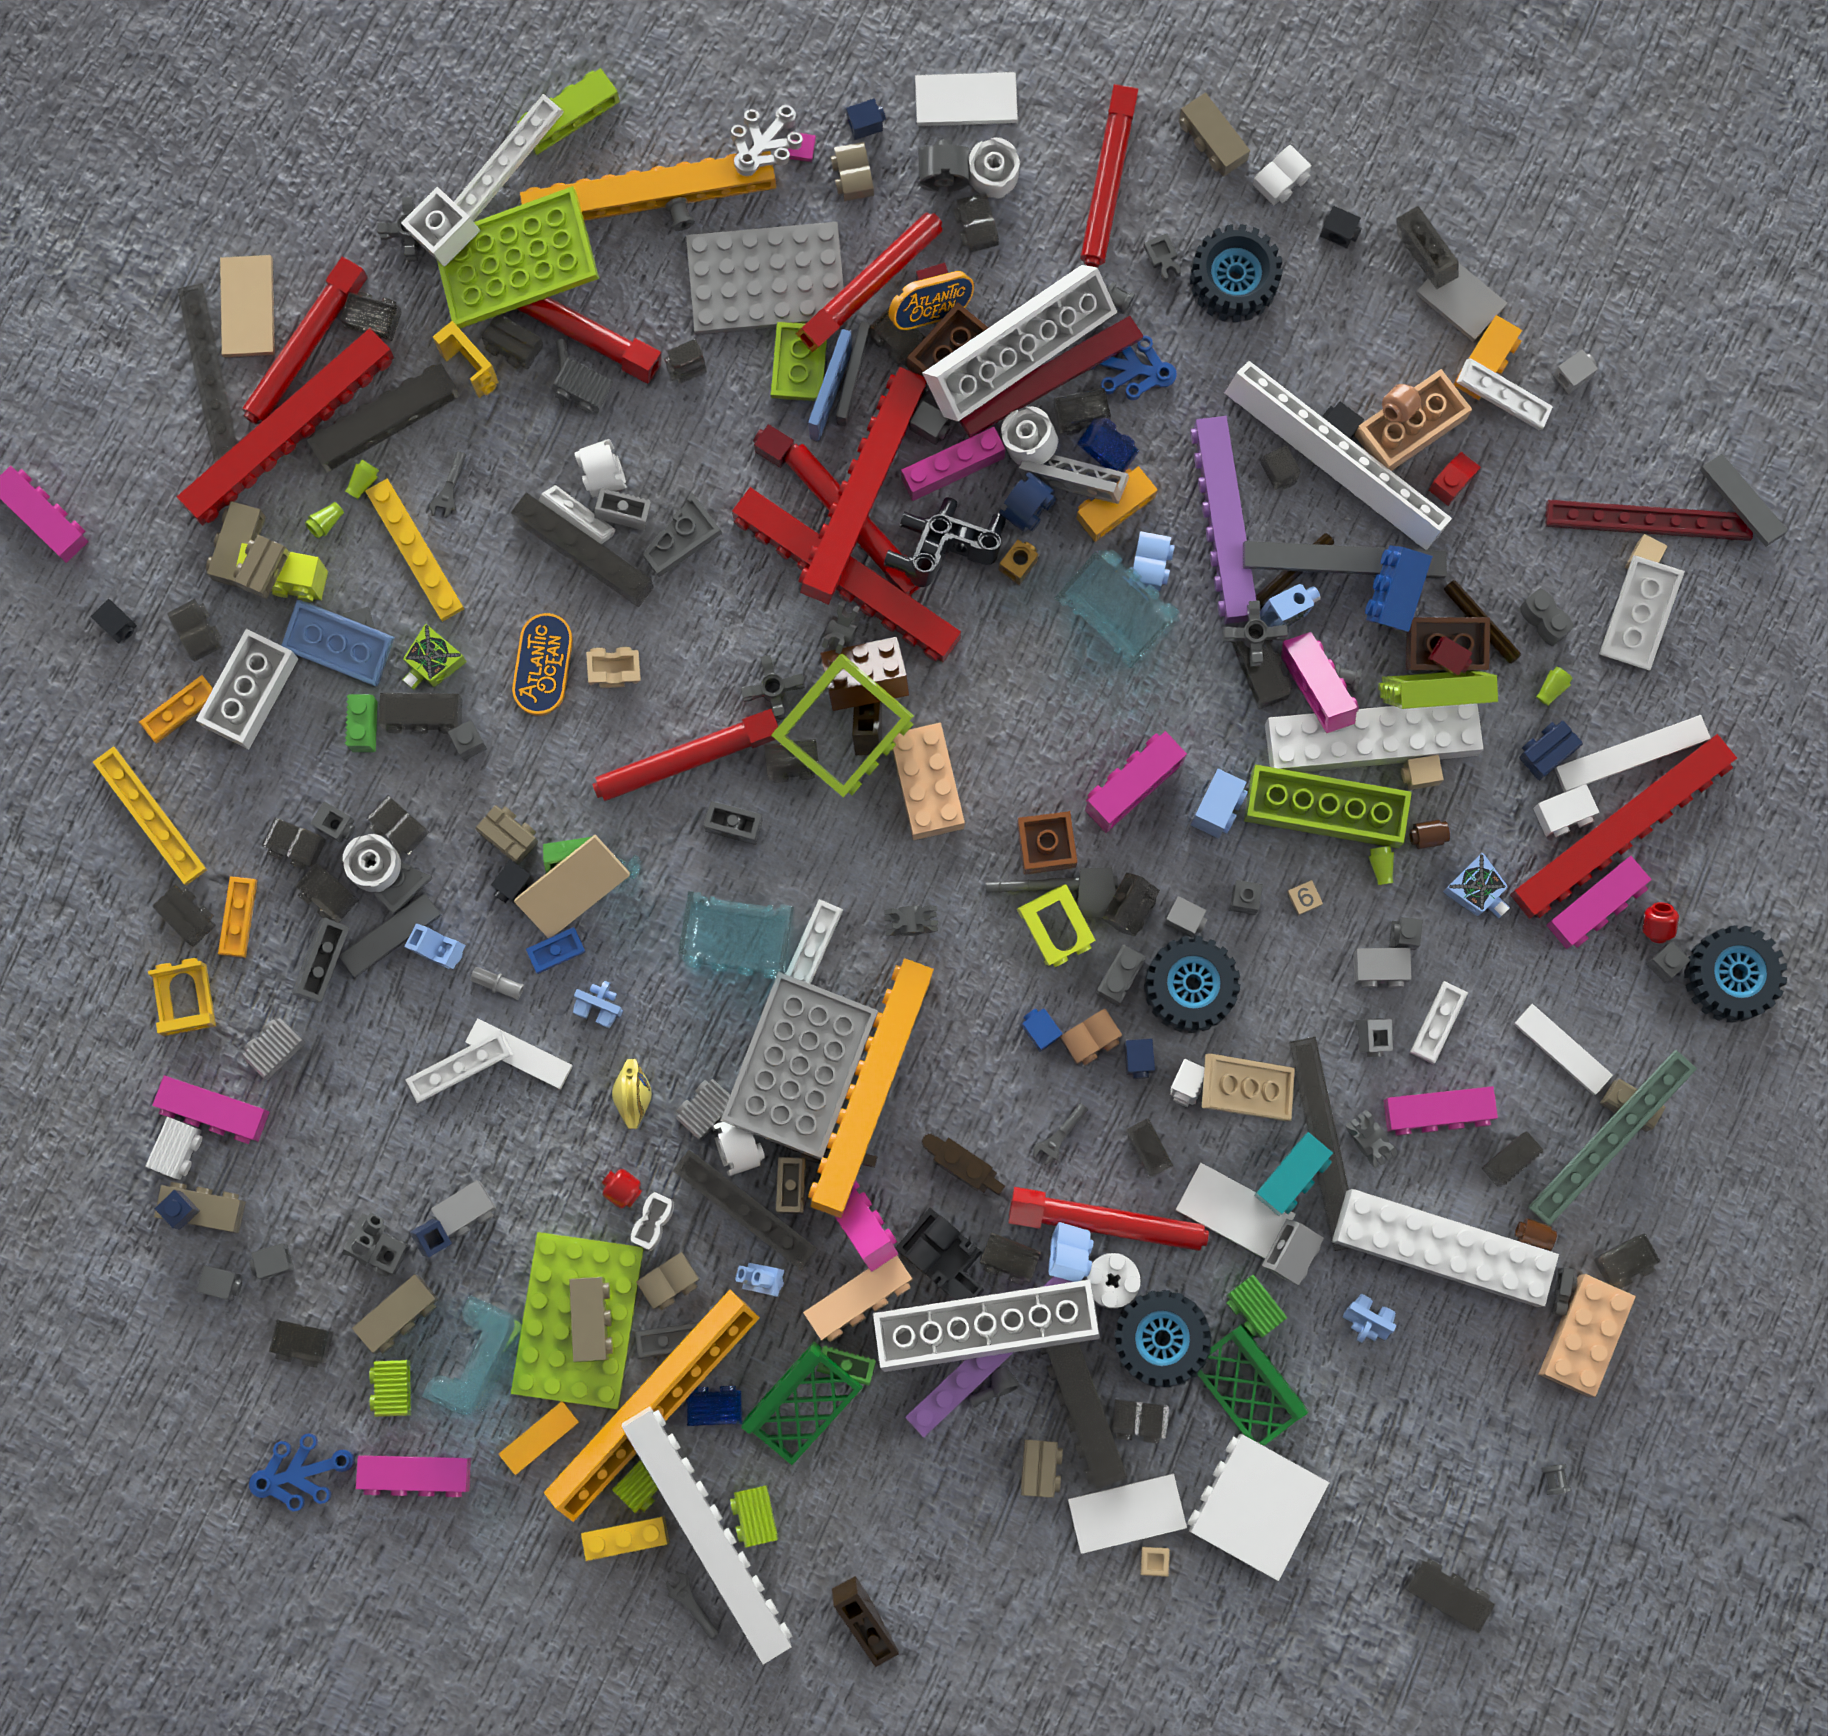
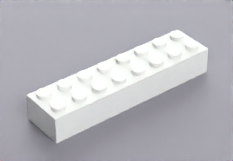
M1085 265L1079 266L924 371L923 375L943 417L960 421L1116 314L1117 310L1098 268Z
M1478 704L1401 709L1395 706L1359 709L1356 714L1355 724L1330 733L1325 732L1315 713L1271 717L1265 723L1270 767L1296 772L1406 763L1408 759L1439 755V759L1478 756L1483 750Z
M1354 1189L1346 1191L1332 1239L1333 1243L1535 1307H1544L1546 1304L1559 1254Z
M1090 1280L873 1313L880 1368L884 1372L1100 1339Z

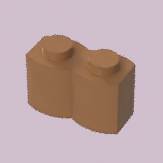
M1104 1008L1061 1035L1060 1040L1076 1065L1082 1062L1086 1066L1098 1058L1096 1055L1098 1051L1105 1048L1108 1052L1120 1044L1118 1039L1122 1037V1034Z

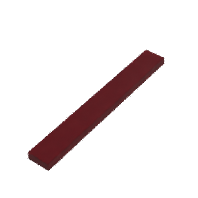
M1128 316L1031 371L959 422L971 438L1006 418L1011 412L1017 409L1020 410L1141 341L1144 336L1131 316Z
M1547 500L1545 527L1751 541L1753 539V532L1736 512Z

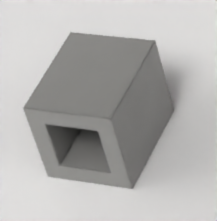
M1582 349L1559 365L1553 376L1569 395L1590 380L1598 368L1594 358L1586 354Z
M1178 896L1164 924L1193 937L1196 931L1202 932L1208 919L1203 917L1206 912L1205 909Z

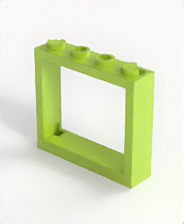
M840 654L771 736L837 793L845 797L847 793L853 795L862 785L859 780L865 773L870 776L878 767L879 763L876 761L882 753L887 756L896 746L893 740L900 733L904 736L914 725L910 721L914 715L845 655ZM843 669L901 718L844 785L786 736Z
M1467 670L1464 674L1461 672L1459 676L1453 675L1450 672L1383 676L1382 683L1378 684L1380 698H1383V703L1401 709L1498 702L1497 675L1478 670Z

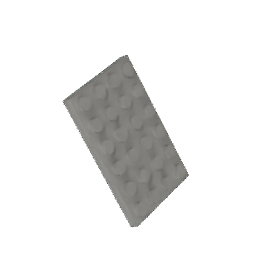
M837 222L686 235L695 335L777 328V322L806 324L844 289Z
M778 972L720 1121L821 1160L878 1010Z

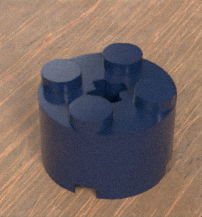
M1028 472L1026 476L1029 479L1026 482L1020 480L1004 502L1007 506L1006 510L1000 509L999 511L1002 517L1023 532L1027 530L1033 532L1041 522L1039 518L1044 509L1049 511L1057 500L1053 496L1055 490L1031 472Z

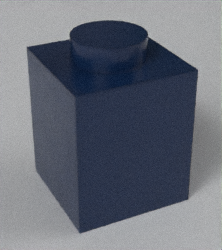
M875 98L846 107V118L854 140L883 131V121H886L883 107L877 106Z
M1153 1039L1126 1040L1124 1043L1126 1074L1133 1075V1079L1149 1078V1073H1154Z
M175 1189L154 1208L172 1228L181 1230L200 1212L182 1191Z
M431 1219L409 1232L422 1256L428 1258L452 1244L442 1224L436 1219Z

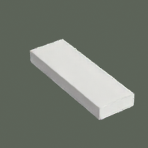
M556 485L542 493L539 498L542 504L599 546L613 537L616 531L604 520L594 518L593 512Z
M1445 981L1442 982L1409 1053L1431 1064H1435L1468 992Z

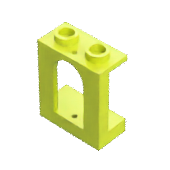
M1062 884L1017 908L1020 917L1026 922L1045 959V965L1053 964L1054 967H1057L1068 961V955L1074 952L1080 955L1091 949L1090 944L1096 941L1066 884ZM1057 901H1060L1077 935L1076 944L1064 951L1057 949L1053 945L1036 913Z

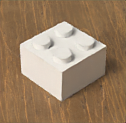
M438 187L401 222L411 236L444 267L480 232V229L473 220Z

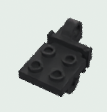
M929 1208L895 1249L935 1284L940 1281L938 1286L955 1301L979 1297L984 1289L965 1272L982 1254L981 1250L975 1244L971 1245L970 1240L964 1237L951 1223L937 1214L932 1208Z

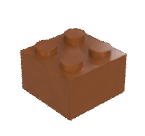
M1070 811L1020 817L1017 819L1024 875L1076 868L1078 862Z

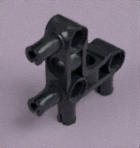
M950 497L944 498L939 512L933 517L923 518L904 511L900 527L921 534V539L914 556L908 557L888 550L883 566L904 572L915 586L923 588L929 586L936 577L941 555L945 554V552H953L967 557L970 561L991 565L997 560L1002 545L1001 534L1006 519L1000 514H993L987 529L955 519L953 516L958 503Z

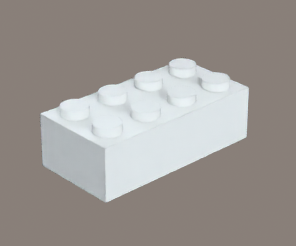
M246 629L196 721L202 727L249 750L297 663V656L293 651Z

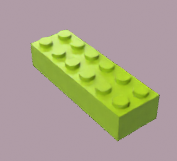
M1255 764L1251 773L1244 822L1381 846H1391L1399 849L1405 839L1412 792Z

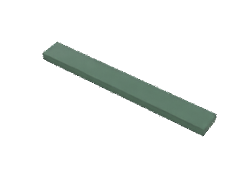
M1675 1049L1528 1206L1529 1209L1550 1226L1697 1068Z

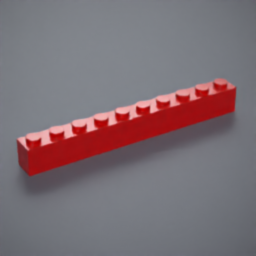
M369 328L176 496L181 505L201 526L215 520L221 509L229 506L231 501L235 502L238 495L245 488H251L261 474L272 470L276 466L277 460L284 454H290L302 438L311 436L318 424L329 420L341 404H347L353 398L354 393L358 389L368 386L373 380L374 375L379 371L386 370L394 359L391 349Z
M899 367L896 375H890L886 385V389H889L887 396H881L876 407L879 410L877 418L872 416L867 427V431L870 434L867 439L862 438L857 452L861 454L858 460H852L847 472L851 476L848 482L843 480L838 491V495L841 498L838 503L833 502L828 517H831L829 525L823 524L818 536L821 539L819 547L813 546L808 558L809 561H812L809 569L804 567L798 580V582L802 583L800 593L825 604H830L908 429L910 420L924 393L927 384L925 377L902 367Z
M749 487L732 510L733 519H735L734 523L744 531L747 529L751 530L756 534L755 538L762 544L768 545L769 543L777 548L776 552L784 559L788 560L791 558L796 561L797 567L800 570H803L804 567L809 569L812 562L808 560L813 546L819 547L821 539L818 538L819 534ZM850 556L836 588L840 592L839 596L849 603L854 601L860 605V610L867 616L879 618L882 621L881 624L889 631L894 632L896 630L902 634V639L913 647L918 645L924 649L923 653L931 660L936 661L938 659L944 662L961 639V631Z
M1716 734L1519 886L1510 896L1529 919L1534 915H1537L1539 918L1552 909L1549 906L1552 901L1557 899L1561 902L1572 893L1569 888L1577 883L1581 887L1592 878L1590 872L1596 867L1601 871L1613 861L1610 857L1614 853L1618 852L1621 856L1633 846L1630 841L1636 836L1640 840L1653 831L1650 827L1658 820L1662 824L1674 815L1670 811L1677 805L1683 808L1693 800L1691 796L1693 792L1698 789L1702 793L1714 784L1711 778L1717 774L1723 777L1734 767L1731 763L1737 757L1721 737Z

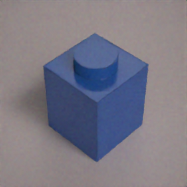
M1035 1008L1023 1017L1025 1022L1022 1023L1021 1027L1039 1052L1057 1041L1062 1035V1032L1045 1008L1039 1012Z

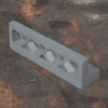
M1053 455L1048 460L1050 466L1023 460L1019 466V470L1026 481L1029 479L1026 474L1031 472L1049 487L1119 504L1129 479L1128 473ZM1068 466L1072 468L1073 472L1061 468ZM1088 472L1095 473L1097 478L1084 474ZM1115 478L1119 479L1120 481L1119 484L1107 480Z

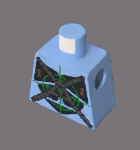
M1298 584L1270 598L1260 610V620L1265 622L1267 627L1287 625L1289 627L1303 619L1314 607V603L1320 600L1319 591L1314 586L1305 590L1303 585Z
M1483 853L1443 891L1447 896L1476 916H1479L1488 908L1495 916L1500 918L1510 908L1499 897L1508 887Z

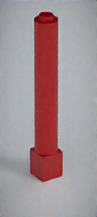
M1113 85L1080 259L1086 266L1097 268L1099 265H1103L1106 260L1139 88Z
M924 213L795 333L812 353L943 231L941 219L934 213Z
M343 256L340 258L325 280L327 283L326 287L243 406L244 417L248 421L257 425L258 422L261 423L271 414L347 301L352 302L368 277L363 268Z
M549 297L517 308V310L621 364L622 371L647 384L661 366V351L636 338L630 341Z
M797 444L792 445L786 453L785 462L830 511L833 502L838 503L841 498L838 495L841 485L804 444L799 446ZM868 516L857 543L885 573L886 579L891 584L911 596L920 587L915 586L904 572L883 566L888 550L901 555L902 553Z
M770 708L742 719L741 723L595 777L597 782L592 784L597 798L603 797L605 802L748 747L756 748L776 740L771 735L778 728V724Z
M1014 1187L1009 1210L1008 1223L1040 1229L1041 1224L1057 1226L1060 1222L1089 1230L1092 1233L1200 1251L1202 1246H1207L1209 1231L1204 1230V1224L1045 1197L1046 1192L1019 1187Z

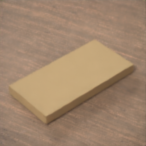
M272 256L220 258L223 357L275 355Z
M594 835L517 896L514 902L549 939L628 878L630 872L603 842Z
M1205 1054L1202 1108L1280 1121H1291L1295 1068L1215 1054Z

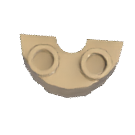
M620 647L616 649V653H606L605 648L590 649V652H586L589 685L599 683L601 688L625 687L624 682L636 684L641 681L638 650H632L630 647Z

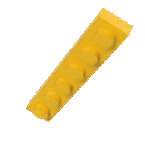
M388 478L365 490L441 621L443 622L464 610L463 605Z
M114 746L93 761L94 765L184 885L187 886L207 871V868Z

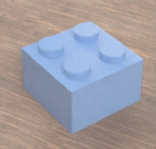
M1217 769L1191 826L1216 838H1220L1222 832L1227 834L1236 818V814L1232 813L1233 810H1239L1248 791L1244 790L1246 781Z

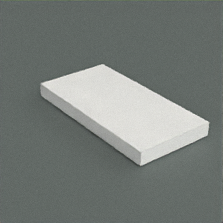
M1015 72L915 75L917 126L1017 123Z
M1633 555L1599 655L1651 670L1685 571Z
M1202 1163L1199 1164L1175 1210L1199 1224H1204L1208 1229L1266 1259L1286 1219L1293 1220L1296 1215L1293 1212H1290L1288 1215L1285 1212L1280 1216L1276 1215L1254 1196L1256 1192Z
M1174 1474L1068 1499L1081 1554L1187 1528Z

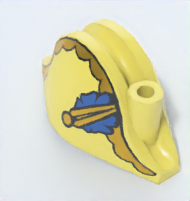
M627 1059L614 1083L612 1099L628 1129H637L650 1104L652 1091L637 1060Z

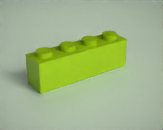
M601 68L587 73L575 85H568L555 98H549L564 113L535 146L533 152L537 156L620 102L618 91ZM526 112L525 114H523V115L521 116L520 120L517 121V125L519 124V122L524 118V116H525L528 112Z

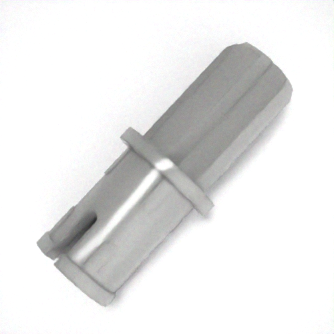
M475 967L471 974L472 982L492 989L493 993L500 992L516 1000H519L524 989V984L503 977L502 973L497 975Z

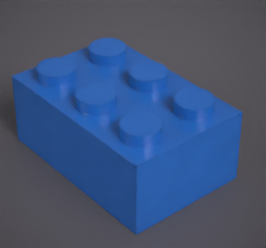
M1389 545L1388 550L1385 549L1381 557V564H1383L1381 573L1375 577L1373 589H1375L1373 598L1366 605V620L1409 632L1433 556L1405 547Z

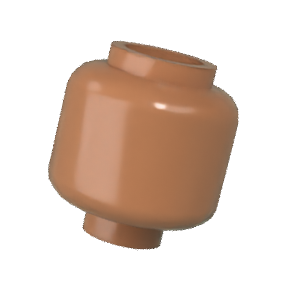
M1397 384L1382 400L1383 413L1386 418L1392 422L1399 423L1408 421L1419 410L1421 405L1418 391L1406 384Z

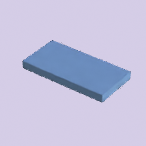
M845 329L841 330L808 422L810 439L819 441L852 353L851 331Z
M297 600L281 646L293 651L295 655L373 686H378L395 637L305 601Z

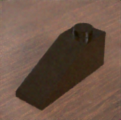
M882 702L854 707L852 738L855 756L870 755L882 741Z
M854 1576L832 1588L834 1608L873 1665L877 1667L899 1655V1651L871 1598L857 1577Z

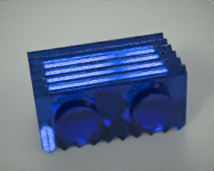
M1106 418L1093 420L1077 442V445L1104 468L1125 473L1140 451L1136 448L1135 441L1125 434L1121 435L1116 430V424Z
M736 1385L720 1386V1392H709V1387H696L693 1393L687 1397V1426L743 1424L742 1391H736Z

